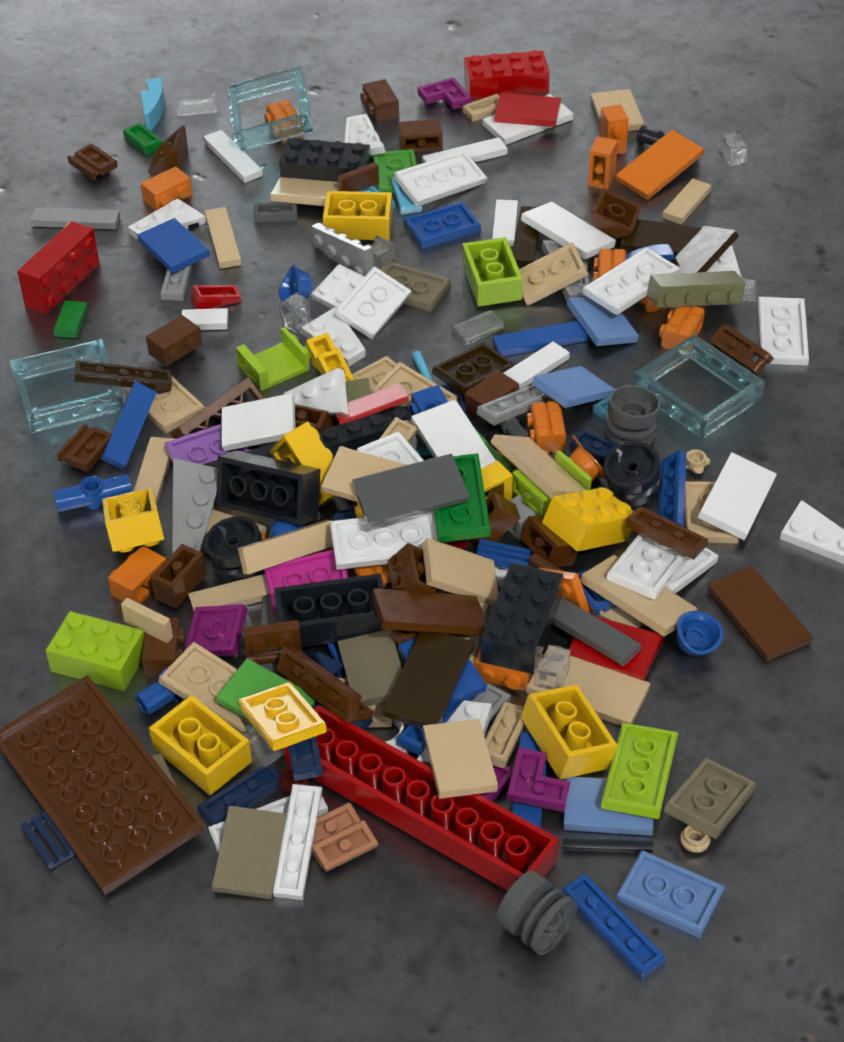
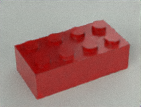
M543 50L464 57V78L471 100L484 99L495 94L500 96V93L525 95L549 93L550 72Z
M71 221L17 270L26 307L47 314L85 277L97 268L100 261L93 228Z

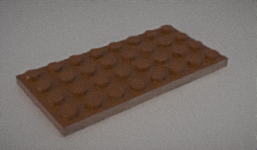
M88 675L0 729L1 752L61 832L104 895L110 893L206 829L204 822Z

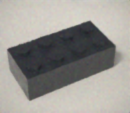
M288 138L279 161L280 177L338 182L339 175L371 164L370 145L340 141H321L318 139Z
M240 451L218 456L216 506L297 525L309 523L318 519L321 469Z
M515 563L510 564L481 638L480 662L530 674L535 673L562 598L563 574Z
M381 573L274 588L278 623L298 620L301 647L335 643L386 630L381 628L371 597L373 588L384 589Z

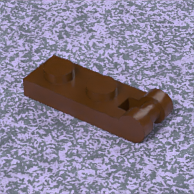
M725 323L709 340L712 346L747 368L757 377L763 372L762 368L766 364H770L774 359L769 352ZM755 356H758L759 358L755 363L751 361Z

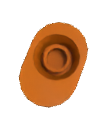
M572 435L577 448L569 458L584 472L588 473L592 481L599 477L606 479L605 472L600 464L583 449L575 436Z

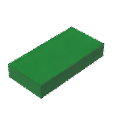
M141 123L123 130L124 137L145 154L155 151L163 143L160 138Z
M64 302L53 330L54 336L78 337L88 310L87 302Z

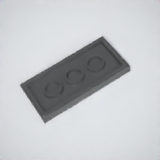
M452 453L352 479V485L368 528L469 501L468 492Z

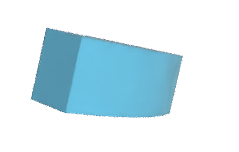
M162 78L147 79L148 91L140 92L146 128L150 131L157 125L165 107Z

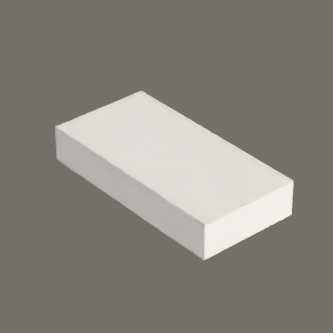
M228 308L182 310V315L198 325L200 330L228 329Z

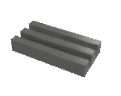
M283 202L254 204V223L297 221V204Z

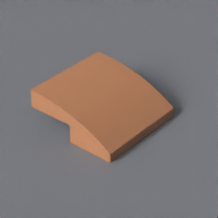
M349 802L318 817L311 854L327 872L378 847L379 843L365 820H360Z

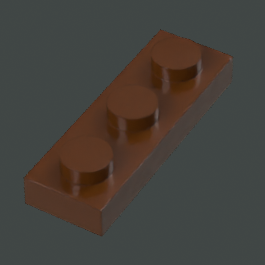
M641 506L626 521L625 527L693 560L707 547V538Z

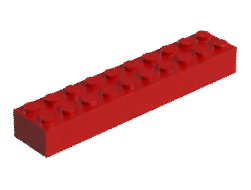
M320 705L314 709L325 722L327 732L316 736L323 776L312 779L506 891L528 871L535 870L545 877L558 860L559 838L480 794L439 799L431 767L350 722L346 723L336 714ZM287 746L284 748L286 764L291 766L289 749Z

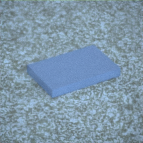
M589 297L568 298L566 305L596 346L637 342L639 335L622 313L615 315Z
M582 366L534 376L532 381L536 388L564 408L607 398L615 390Z
M566 778V781L570 782V789L565 807L564 830L652 836L653 818L601 809L607 779Z
M642 850L620 888L616 901L701 938L724 893L725 886Z

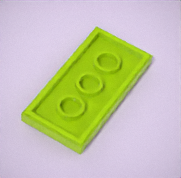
M622 723L617 740L618 747L611 763L601 809L660 819L678 740V732Z

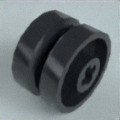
M626 441L616 445L607 454L604 461L608 489L612 491L613 496L629 506H641L651 502L660 493L663 486L659 456L653 447L640 441Z
M232 516L219 521L207 532L204 540L205 551L221 580L231 583L255 577L263 571L243 574L238 548L263 540L258 525L252 519L244 516Z

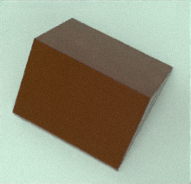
M183 125L157 147L148 171L149 174L158 175L175 166L181 171L183 170L188 155L186 129Z
M602 188L591 214V219L596 229L613 239L631 235L642 205Z

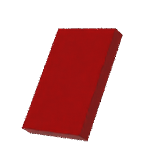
M500 93L495 112V122L556 127L561 97Z
M594 616L640 643L641 651L624 667L576 637L567 652V655L640 680H645L663 642V636Z

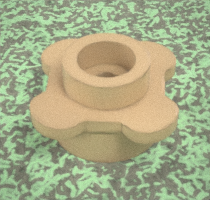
M690 450L686 454V469L688 468L696 474L703 473L704 467L710 464V459L701 450Z

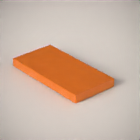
M671 130L616 174V181L649 200L704 154V148L676 131Z

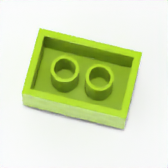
M506 237L462 243V265L478 307L522 300L523 278Z
M70 611L46 649L50 671L77 679H82L88 675L95 684L125 691L142 662L144 630Z

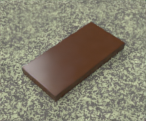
M753 565L708 583L707 590L766 662L812 643L813 636Z
M373 588L371 597L382 629L482 636L487 625L477 596Z

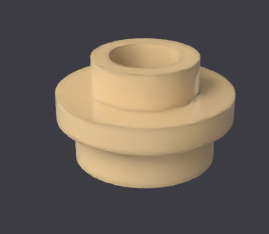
M690 825L682 831L680 837L682 846L694 853L705 851L709 847L711 839L709 835Z

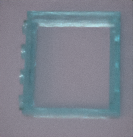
M300 65L230 84V93L227 96L231 105L229 106V111L232 117L230 122L234 131L232 132V137L235 143L238 142L241 151L313 132L306 82ZM295 87L299 114L243 129L240 109L241 101Z
M694 334L634 372L633 385L652 390L661 401L660 410L685 426L689 431L704 439L762 400L765 381ZM691 359L738 392L706 414H703L656 380L681 363Z
M103 339L10 361L30 433L122 411L124 403L120 386L110 385V389L31 407L23 379L75 367L76 360L102 361V363L111 364ZM116 400L117 403L111 404V401ZM38 418H39V420H40L39 422L33 423V420H34V419H38Z

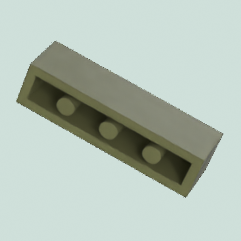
M735 271L651 274L647 296L657 308L742 304L746 282Z

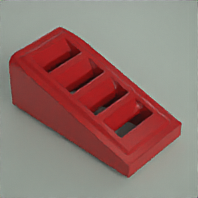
M236 285L192 286L191 303L194 309H213L241 302L242 299Z

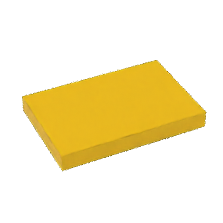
M290 682L238 700L240 710L273 751L327 732L325 722Z

